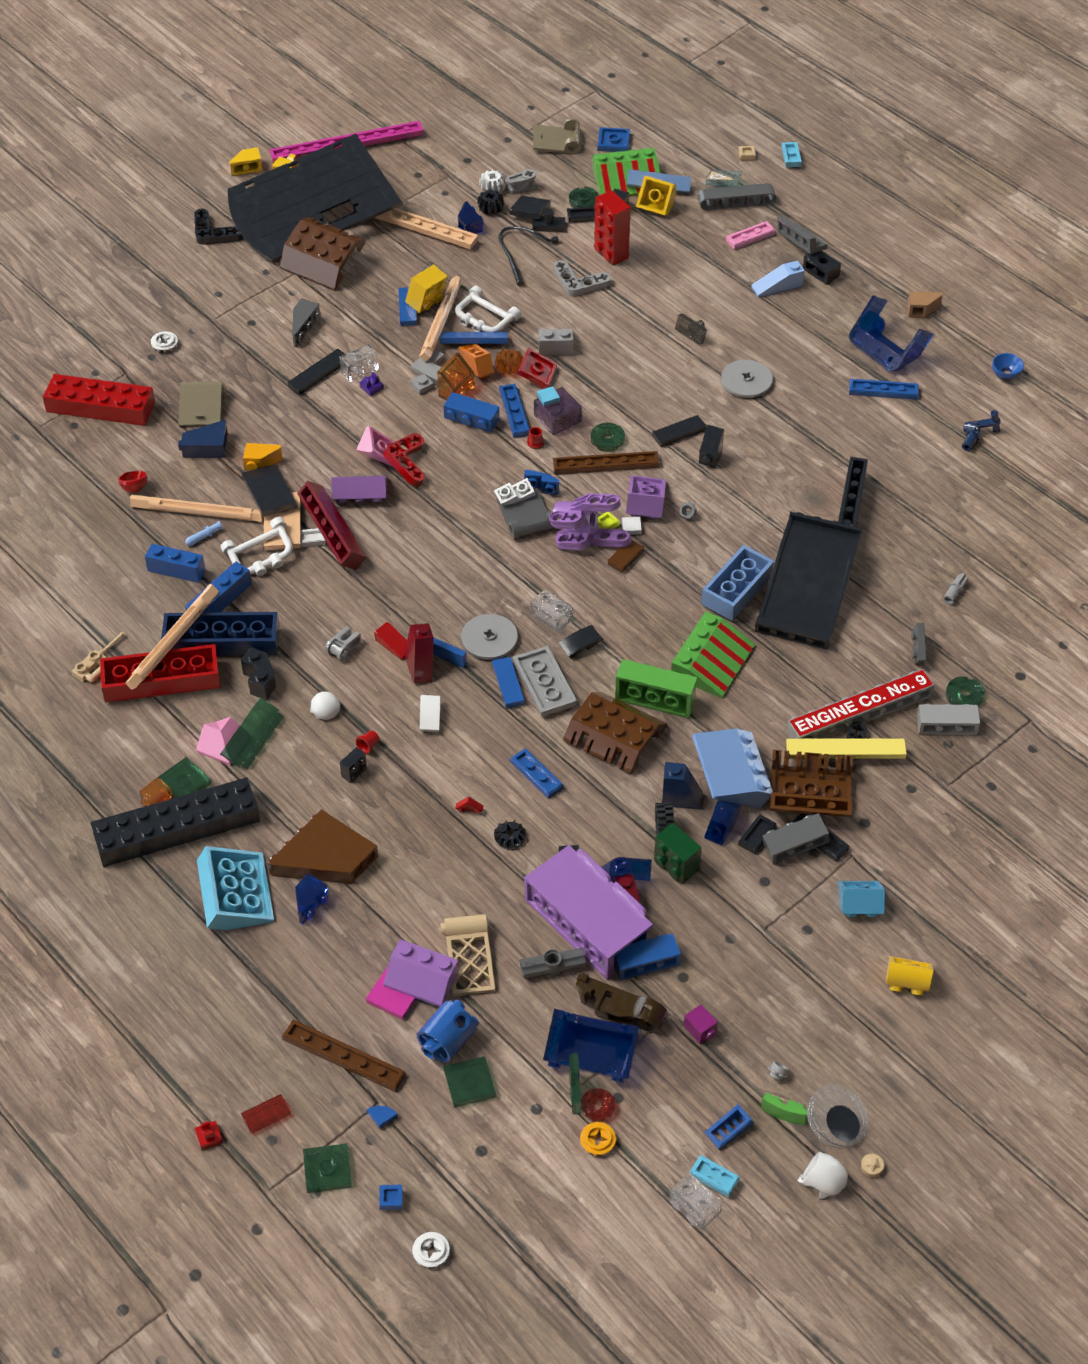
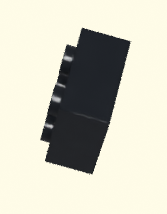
M357 747L340 761L341 777L349 783L356 780L367 769L366 753Z

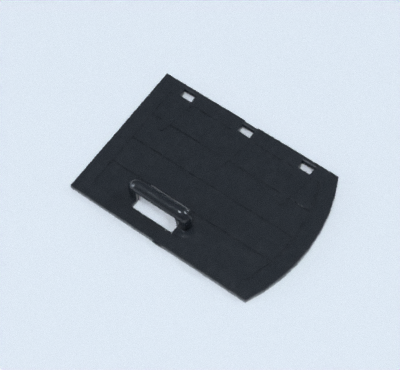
M356 133L304 155L293 162L286 163L228 188L229 210L238 232L253 250L271 262L282 258L284 244L301 219L311 217L321 221L322 224H329L345 231L403 205L401 199ZM342 145L341 148H338L336 150L334 149L335 147ZM298 164L297 167L290 169L291 166ZM254 183V185L251 186V187H249V188H246V187H245V186H248V185ZM351 201L353 204L352 213L326 223L321 215L322 213Z

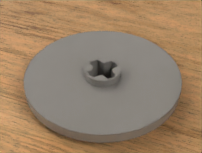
M738 360L728 364L723 369L721 382L723 387L731 394L738 397L753 398L763 395L770 389L772 374L762 363L753 360Z
M484 614L472 618L465 624L461 632V641L464 649L472 656L484 660H493L506 656L515 648L518 639L514 624L507 618L496 614Z

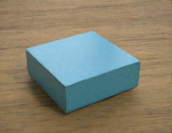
M553 386L537 391V396L544 407L560 402V397Z

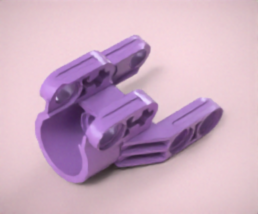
M588 493L574 499V501H558L554 506L553 513L549 515L551 525L562 529L558 531L556 536L558 548L584 550L590 544L606 547L628 546L631 543V537L627 531L600 529L598 526V511L612 512L621 506L619 496L615 494Z

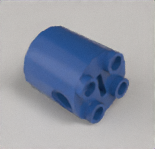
M459 1000L454 1002L445 1001L416 1034L422 1046V1052L432 1060L437 1059L448 1063L477 1030L479 1021L465 1010L464 1004Z

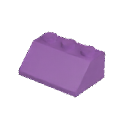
M387 476L331 478L332 499H336L337 503L347 502V499H354V502H365L366 498H372V502H383V498H387Z
M400 939L391 955L383 986L440 1007L445 1002L459 975L458 960Z

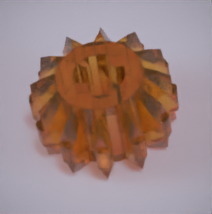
M508 347L507 350L502 349L501 352H497L495 365L498 372H502L503 375L509 374L510 376L512 373L517 374L523 359L521 351H516V348L510 350Z

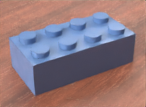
M743 545L702 589L701 604L733 621L771 578L774 560Z

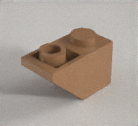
M909 291L907 302L908 317L925 318L941 307L943 292Z

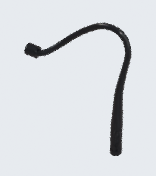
M518 226L506 227L500 231L498 239L509 259L518 286L523 285V280L511 253L502 241V234L511 229L523 230L534 233L553 244L559 242L558 236L549 239L535 230Z

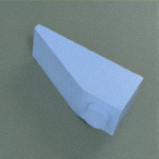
M799 261L786 263L752 284L751 287L757 297L803 286L805 270Z

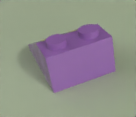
M631 475L626 514L633 517L647 516L650 519L662 518L666 479Z

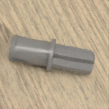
M964 573L959 574L954 582L949 584V589L943 596V601L946 604H953L956 597L963 592L962 588L968 581V577Z

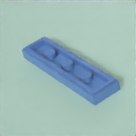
M628 170V187L641 188L644 175L675 184L677 193L689 194L691 177Z

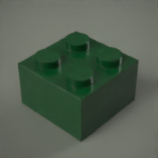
M671 823L655 836L654 861L659 867L667 870L673 879L684 884L700 871L702 847L674 823Z

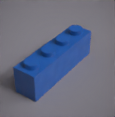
M235 561L210 583L219 591V594L202 613L221 612L252 584L250 570ZM201 591L194 599H192L185 606L186 611L203 591Z

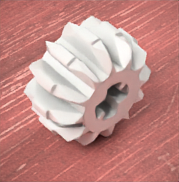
M499 170L486 171L481 174L479 185L482 192H485V190L491 191L492 189L493 191L498 190L500 193L504 191L506 179L503 173H499Z

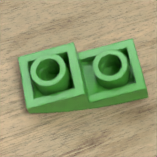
M768 1092L762 1098L761 1109L768 1114L793 1124L805 1125L807 1123L809 1112L802 1104L790 1099L785 1105L779 1097L772 1096Z

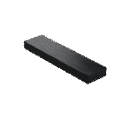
M337 348L288 381V387L300 395L349 362V356Z

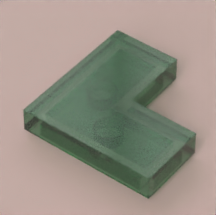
M578 1053L569 1055V1083L573 1114H581Z

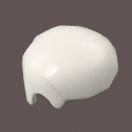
M320 692L311 700L310 712L317 719L329 720L334 718L340 710L338 698L330 692Z

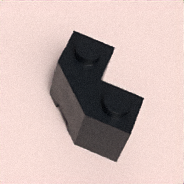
M250 647L241 659L243 675L249 676L250 694L267 701L276 688L274 671L267 653Z

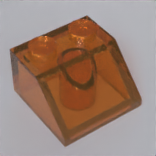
M458 352L437 372L438 396L446 401L452 392L465 396L475 386L474 371Z

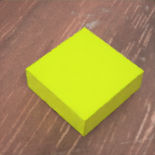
M606 512L598 517V526L600 529H615L620 526V521L610 512Z

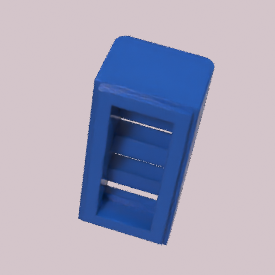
M737 1104L706 1130L705 1134L720 1150L749 1129L754 1123L743 1108ZM736 1116H739L743 1121L741 1124L735 1119ZM729 1121H732L736 1126L734 1130L728 1124ZM722 1126H725L730 1132L728 1135L721 1129ZM715 1131H718L723 1137L721 1141L714 1135Z

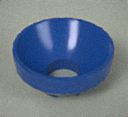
M1011 353L999 354L994 357L992 362L993 371L1002 379L1018 377L1024 367L1022 359ZM1003 370H1008V371H1010L1011 373H1010V374H1007V373H1003L1002 371H1003Z

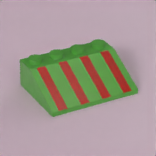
M645 148L593 155L592 170L599 194L619 189L629 192V196L639 195L641 188L627 186L628 170L660 173L655 149Z
M705 611L672 661L671 671L697 677L696 688L723 698L755 648V643L723 618Z

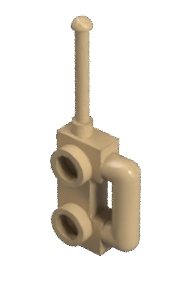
M120 632L103 650L99 652L97 650L91 651L82 662L76 664L75 668L71 671L72 676L83 683L86 680L91 683L95 682L101 676L100 658H106L104 656L105 652L124 637L125 633ZM97 666L99 667L92 674H90V672L94 670Z

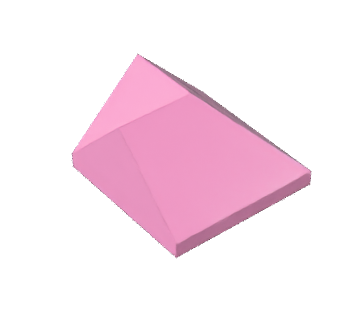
M371 426L366 427L356 450L369 458L392 466L385 459L383 453L386 447L394 441Z
M232 717L206 723L203 725L196 752L231 765L249 740L250 735Z

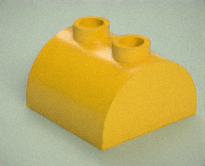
M644 175L636 207L668 215L675 201L676 185Z
M890 956L886 984L890 985V990L902 991V988L905 987L910 988L912 994L923 995L924 991L929 992L933 966L931 963Z

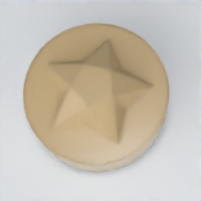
M867 1154L863 1157L861 1171L865 1176L876 1178L883 1172L884 1162L880 1156Z

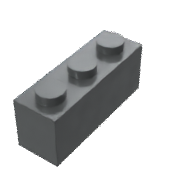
M819 813L808 815L803 820L795 823L790 822L783 828L770 830L765 835H762L763 845L772 864L829 843V833Z

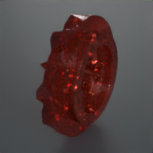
M594 1088L582 1096L580 1106L585 1118L588 1117L593 1122L595 1120L603 1122L606 1118H611L612 1113L615 1111L616 1103L609 1091ZM601 1099L602 1107L595 1111L594 1105Z

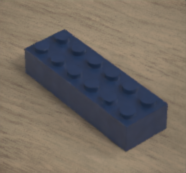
M278 612L201 613L170 650L215 644L217 656H244L250 647L266 652L267 655H277L280 629ZM164 613L161 639L184 613Z

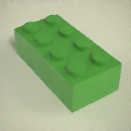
M622 659L616 675L615 698L624 703L689 719L695 703L697 677Z

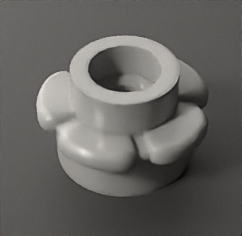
M684 502L681 504L679 512L682 517L692 519L697 513V508H695L693 502Z
M773 1061L772 1065L768 1066V1069L771 1071L770 1075L775 1079L782 1080V1078L788 1077L789 1068L782 1063Z

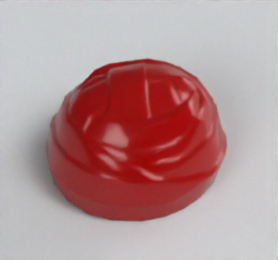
M141 470L125 472L118 478L121 488L130 493L141 491L146 486L148 480L147 473Z

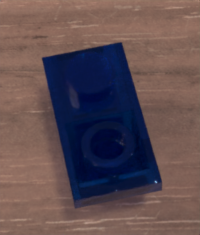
M468 201L464 202L458 214V229L473 234L483 232L482 225L484 221L482 216L478 215L475 208Z
M718 800L704 838L723 845L737 821L742 806Z
M309 873L295 887L300 923L303 925L308 919H311L316 910L321 905H324L329 898L327 884Z

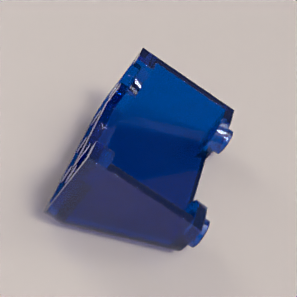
M554 1009L543 1061H547V1066L560 1069L561 1065L609 1075L612 1076V1081L624 1083L625 1079L629 1080L641 1028Z

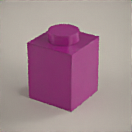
M701 1004L684 1015L685 1029L699 1044L706 1040L710 1041L715 1037L718 1022Z

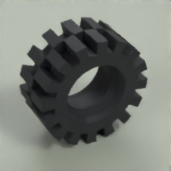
M672 802L655 803V828L657 835L671 823H674Z

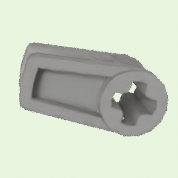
M527 169L507 176L509 183L507 189L509 193L514 194L536 189V171Z
M346 626L329 639L325 646V652L337 656V659L343 661L361 642V633L355 632L352 634L351 628Z

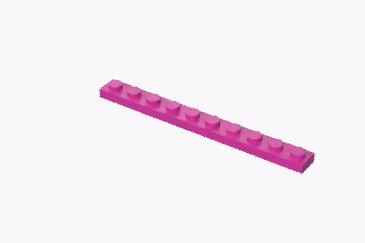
M420 121L356 133L364 146L424 135ZM355 133L269 149L273 164L279 157L287 159L290 154L296 155V159ZM342 145L337 146L334 149L336 150L338 148H341Z

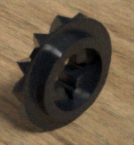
M505 820L504 823H499L498 827L494 829V839L503 848H516L525 841L526 829L523 828L522 823L518 824L515 820L513 822ZM508 830H511V832L513 833L512 839L509 836V834H507Z

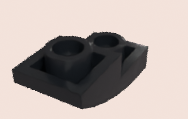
M590 625L564 638L559 644L571 659L585 648L587 650L591 649L603 639L594 626Z

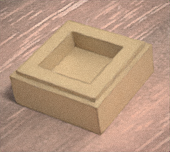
M739 146L740 161L756 160L754 146Z

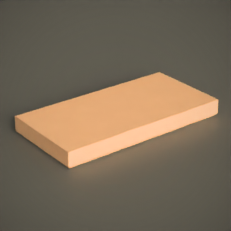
M298 492L291 493L297 508L264 516V533L273 530L270 522L274 518L283 517L286 523L285 531L292 542L293 548H301V499L297 495ZM280 535L264 541V551L286 548Z

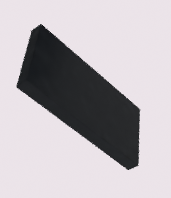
M276 464L242 473V478L262 517L297 508L296 502Z

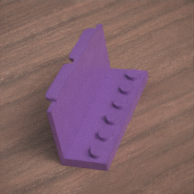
M568 845L524 877L525 901L574 949L582 948L585 959L606 980L614 976V956L653 927V924L646 918L647 912L645 908L617 882L613 883L609 874L582 849L576 852Z

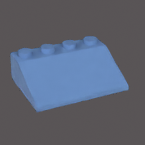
M736 728L694 733L692 735L713 799L761 808L771 798V792L773 791L752 732Z

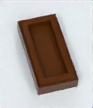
M631 540L628 546L620 547L608 559V565L623 573L644 551V547Z

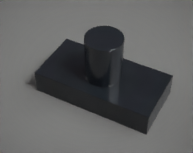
M546 209L544 216H541L539 220L533 219L532 230L564 233L566 217H554V211Z

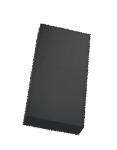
M567 208L568 223L594 222L595 208Z
M759 814L740 838L738 845L756 854L763 845L762 835H765L770 830H775L777 823Z

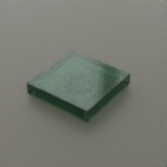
M187 757L155 778L156 783L172 798L204 790L212 784L211 779Z
M485 1056L443 1066L454 1108L496 1097V1091Z
M348 1143L303 1149L307 1193L352 1187Z

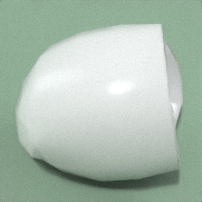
M818 1152L807 1166L804 1174H801L797 1181L805 1186H813L820 1191L819 1199H824L829 1195L834 1196L846 1187L848 1174L847 1170L837 1159L831 1155Z

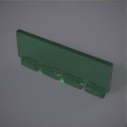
M260 697L220 755L240 768L242 766L248 769L255 760V756L260 753L265 742L268 741L275 728L284 718L278 712L279 709Z

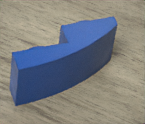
M525 470L524 479L527 478L532 488H541V494L559 495V479L542 472Z

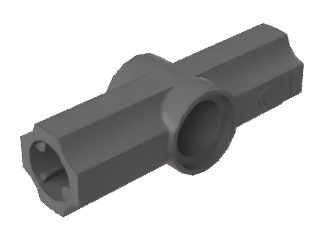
M582 948L561 952L551 949L541 956L520 959L523 978L544 974L555 977L561 971L586 966Z

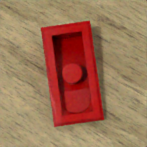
M385 622L375 630V641L402 660L405 658L407 639L390 623Z

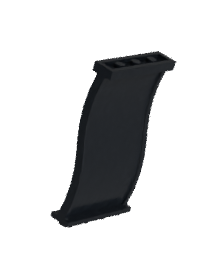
M790 511L763 604L755 622V632L828 650L859 541L861 540L862 528L856 525L843 524L835 520L830 521L818 516L813 517L804 515L801 512Z

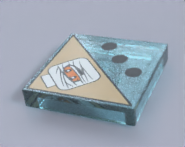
M711 170L706 178V185L737 186L742 177V171Z

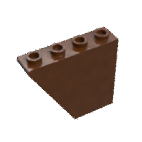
M321 809L310 818L303 828L296 832V835L290 841L283 845L277 854H274L269 859V873L276 877L353 884L378 858V849L376 844Z

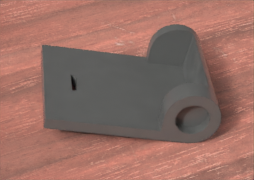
M537 488L534 489L536 495L517 503L502 506L498 498L496 500L513 539L555 528L549 520V515L552 512L546 510Z

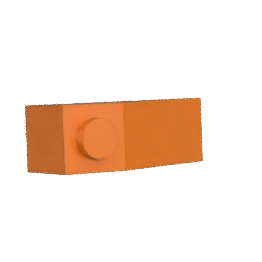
M477 344L458 347L459 352L473 374L480 378H485L489 374L494 373L490 352Z

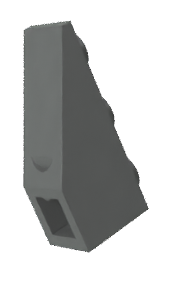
M301 298L293 308L292 336L294 347H297L303 341L308 331H311L315 322L320 319L321 312L318 303Z

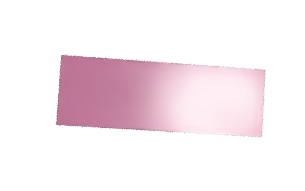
M766 221L726 236V241L736 250L773 236L776 230Z

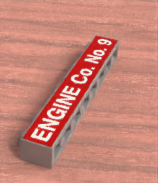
M923 669L912 671L908 675L894 678L884 684H878L874 688L860 691L856 695L845 697L835 703H829L804 715L795 716L788 720L786 733L790 739H825L848 730L853 722L866 723L931 698L935 685Z

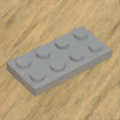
M548 646L512 657L513 663L541 717L577 706V700Z

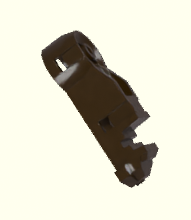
M583 972L577 977L575 985L582 1004H586L588 999L592 1001L595 998L594 1012L596 1016L604 1017L606 1020L616 1024H633L648 1032H656L662 1025L667 1009L656 1000L629 993L593 979ZM644 1004L652 1006L651 1010L646 1008Z

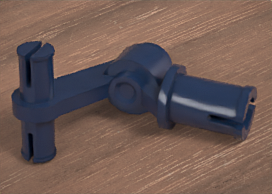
M997 410L991 411V418L965 422L963 432H966L967 437L961 445L963 450L971 451L975 442L980 439L979 432L981 428L993 427V432L997 433L1000 431L1001 419L998 417Z

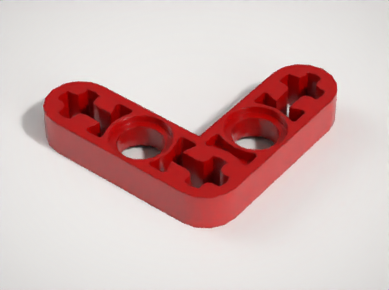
M412 433L389 444L383 453L385 459L413 486H420L425 478L424 473L408 457V455L419 451L424 444V438L417 433ZM400 445L405 446L408 450L403 449ZM400 463L407 465L408 468L403 467Z

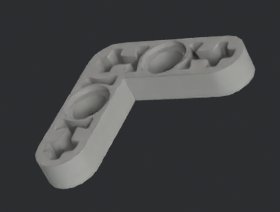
M558 260L553 265L555 276L569 296H578L604 289L611 284V276L607 272H600L577 279L566 261Z

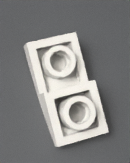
M527 478L514 485L508 483L494 490L502 506L517 503L536 495Z
M421 695L419 731L439 732L440 696Z

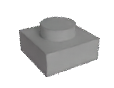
M425 374L410 380V386L419 395L434 388V383Z

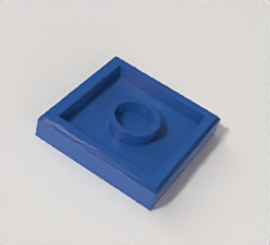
M600 127L597 151H628L630 129Z

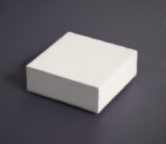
M640 517L622 518L623 530L627 531L630 535L641 534Z

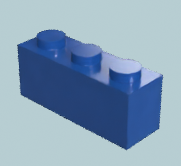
M453 392L443 405L444 418L488 432H492L500 419L499 406Z
M151 544L145 555L147 571L199 583L206 570L203 555Z
M673 933L668 935L662 934L649 940H639L637 943L629 944L614 956V965L620 981L679 966L681 961V952Z

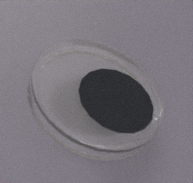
M830 1084L821 1087L809 1099L807 1105L808 1122L812 1131L822 1142L834 1148L846 1149L856 1145L864 1138L869 1126L868 1113L862 1100L852 1090L841 1085Z

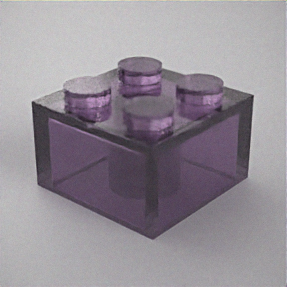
M563 387L556 389L560 397V402L544 407L539 398L534 400V416L552 435L582 422V406Z

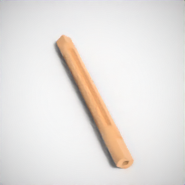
M459 276L451 279L419 357L425 362L431 358L457 296L462 282Z
M131 495L130 507L258 522H262L264 518L258 509L140 495Z
M212 584L207 586L134 670L132 676L125 682L131 690L144 681L219 594V591Z

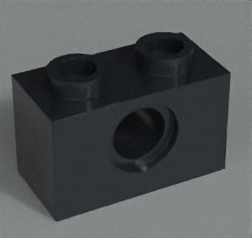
M819 251L813 254L808 253L804 256L803 269L827 285L840 276L841 263L825 252Z

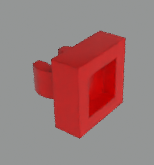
M216 1120L201 1123V1126L194 1128L201 1150L223 1143Z

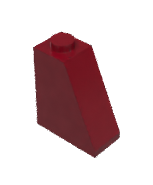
M429 623L410 625L404 656L413 684L432 682L434 637Z

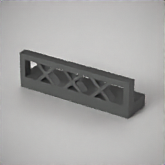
M784 216L777 217L778 232L809 254L827 249L825 242L795 222H791Z

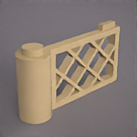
M486 914L444 918V923H440L441 935H446L448 957L453 958V955H455L454 959H460L467 964L462 972L459 971V975L449 993L453 992V997L495 992ZM484 939L485 945L480 951L472 946L475 940ZM460 942L465 946L458 953L452 949L451 943ZM468 948L476 953L471 961L462 956ZM479 957L487 961L483 969L474 964ZM470 967L479 973L474 980L464 975ZM483 975L490 981V986L481 987L476 982ZM461 978L469 983L466 989L457 990L456 983Z

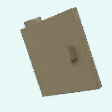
M569 118L565 121L564 127L533 124V150L568 154L579 152V121L575 118Z
M223 381L181 382L178 425L206 426L221 421V400L224 398V395H227L226 384L224 385Z

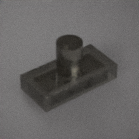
M683 313L678 315L675 330L698 345L703 344L707 332L704 322L702 320L695 322Z

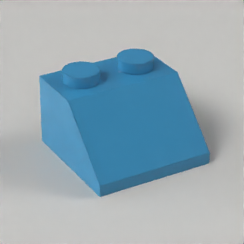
M838 881L839 904L842 914H845L847 917H857L858 914L878 917L879 914H884L885 889L879 881Z

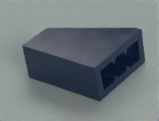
M226 420L182 433V439L178 441V449L182 451L183 458H225L228 437Z
M665 762L662 803L672 802L675 808L702 810L703 791L686 764Z

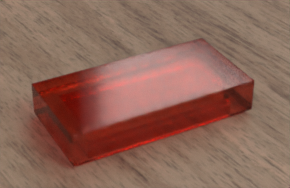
M281 1094L241 1113V1117L250 1134L291 1115Z

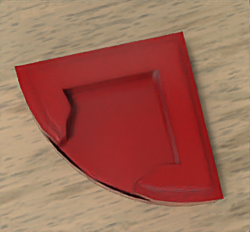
M469 796L456 803L455 809L464 813L465 810L474 811V814L482 812L484 805Z

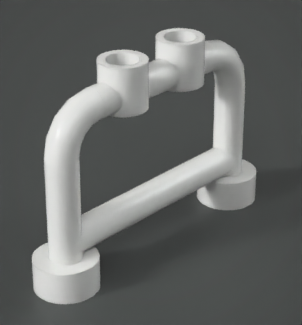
M473 286L469 290V295L455 308V313L460 318V323L465 327L468 324L473 325L474 332H499L511 321H517L522 316L517 307H512L506 312L482 299L483 291L478 286ZM471 301H474L504 319L495 327H489L483 320L478 321L474 319L470 313L465 314L462 312V309Z
M276 517L270 522L273 530L238 546L235 545L233 540L224 541L220 548L223 554L229 556L232 564L235 561L240 563L236 554L280 535L286 547L285 550L281 553L271 554L264 561H256L248 568L250 575L256 573L257 576H262L267 572L266 567L271 565L274 568L281 567L283 565L282 560L292 553L293 545L285 531L286 523L283 517Z

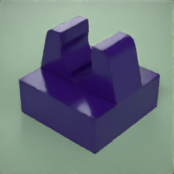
M374 372L371 373V376H365L359 382L360 388L369 396L384 389L383 383Z

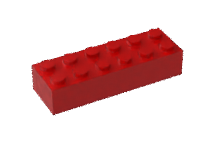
M53 374L42 397L45 410L48 413L142 426L146 425L155 404L153 387Z
M215 644L169 650L144 681L140 682L132 690L125 682L132 676L134 670L150 652L100 658L101 689L105 703L221 688Z

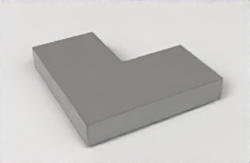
M435 349L431 358L426 362L418 358L410 366V371L418 375L425 374L436 384L448 375L446 369L438 366L444 359V354Z

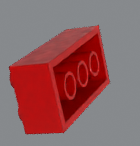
M610 190L595 197L594 248L606 261H609L614 266L629 259L631 207Z

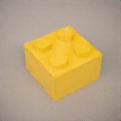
M434 264L411 278L405 302L418 313L428 310L432 305L439 303L443 299L448 276Z

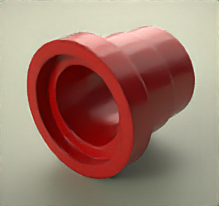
M533 427L529 430L527 445L532 449H539L544 446L542 429L539 427Z
M373 730L358 736L355 740L357 748L366 754L370 753L373 747L380 742L378 734Z

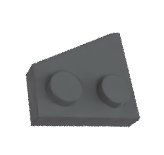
M917 623L911 630L913 644L912 659H915V664H923L926 661L925 623Z

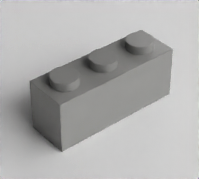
M919 704L917 712L919 735H977L980 726L978 705Z

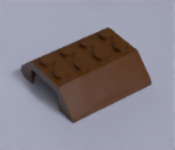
M311 217L301 219L284 244L280 268L335 291L343 279L341 269L355 248H357L359 253L365 245V239L356 235L349 236L348 232L329 224H322L321 221Z
M591 692L571 718L563 741L573 744V746L578 748L584 735H586L588 738L583 751L587 753L590 751L591 755L603 761L607 760L609 764L614 762L619 751L622 754L617 767L632 774L638 767L639 755L653 737L657 739L660 737L668 723L603 692Z
M773 749L771 788L773 792H771L770 811L805 814L819 813V815L852 817L851 774L853 756L844 755L843 770H841L842 756L837 755L835 758V770L828 769L830 762L829 754H824L823 768H821L822 753L804 752L803 767H801L802 752L797 751L795 758L796 767L788 766L790 760L789 751H784V762L781 765L782 750Z

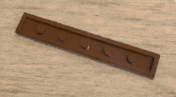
M658 451L557 457L553 458L554 475L660 468Z
M294 1019L282 1035L284 1041L393 1092H396L406 1075L404 1070Z

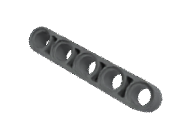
M769 183L707 188L700 190L697 194L700 207L703 210L770 205L777 199L774 187Z

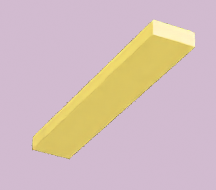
M786 739V750L790 753V759L796 758L797 751L802 752L801 759H804V752L822 753L821 759H824V754H829L830 759H835L837 755H841V759H844V755L853 756V759H906L904 739Z

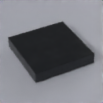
M521 195L509 209V215L539 220L544 211L550 207L551 200Z

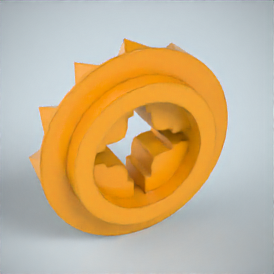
M590 1123L581 1132V1146H583L586 1153H592L594 1156L600 1154L604 1156L607 1152L612 1151L616 1143L615 1132L605 1123ZM600 1133L601 1140L603 1141H600L598 1146H596L594 1139Z

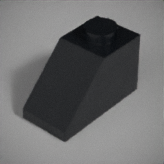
M707 425L699 451L700 464L713 468L716 467L722 456L724 429Z

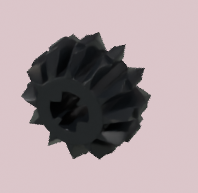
M492 189L491 191L485 190V192H480V196L477 199L479 211H483V214L489 213V215L492 213L496 215L497 212H501L502 208H504L502 193Z

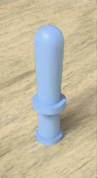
M217 521L216 524L210 527L206 526L204 530L188 537L185 543L188 546H192L207 536L211 537L212 533L222 530L223 526Z

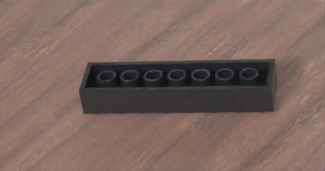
M246 777L90 823L102 865L106 867L260 822V817L251 786Z

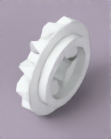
M159 332L151 338L153 350L158 352L172 351L173 348L177 347L178 339L174 333Z
M427 1232L416 1239L413 1245V1257L419 1265L421 1264L428 1269L429 1267L437 1268L440 1264L445 1263L449 1255V1243L444 1236L436 1232ZM432 1243H434V1248L437 1252H433L429 1258L428 1251L425 1250H429Z

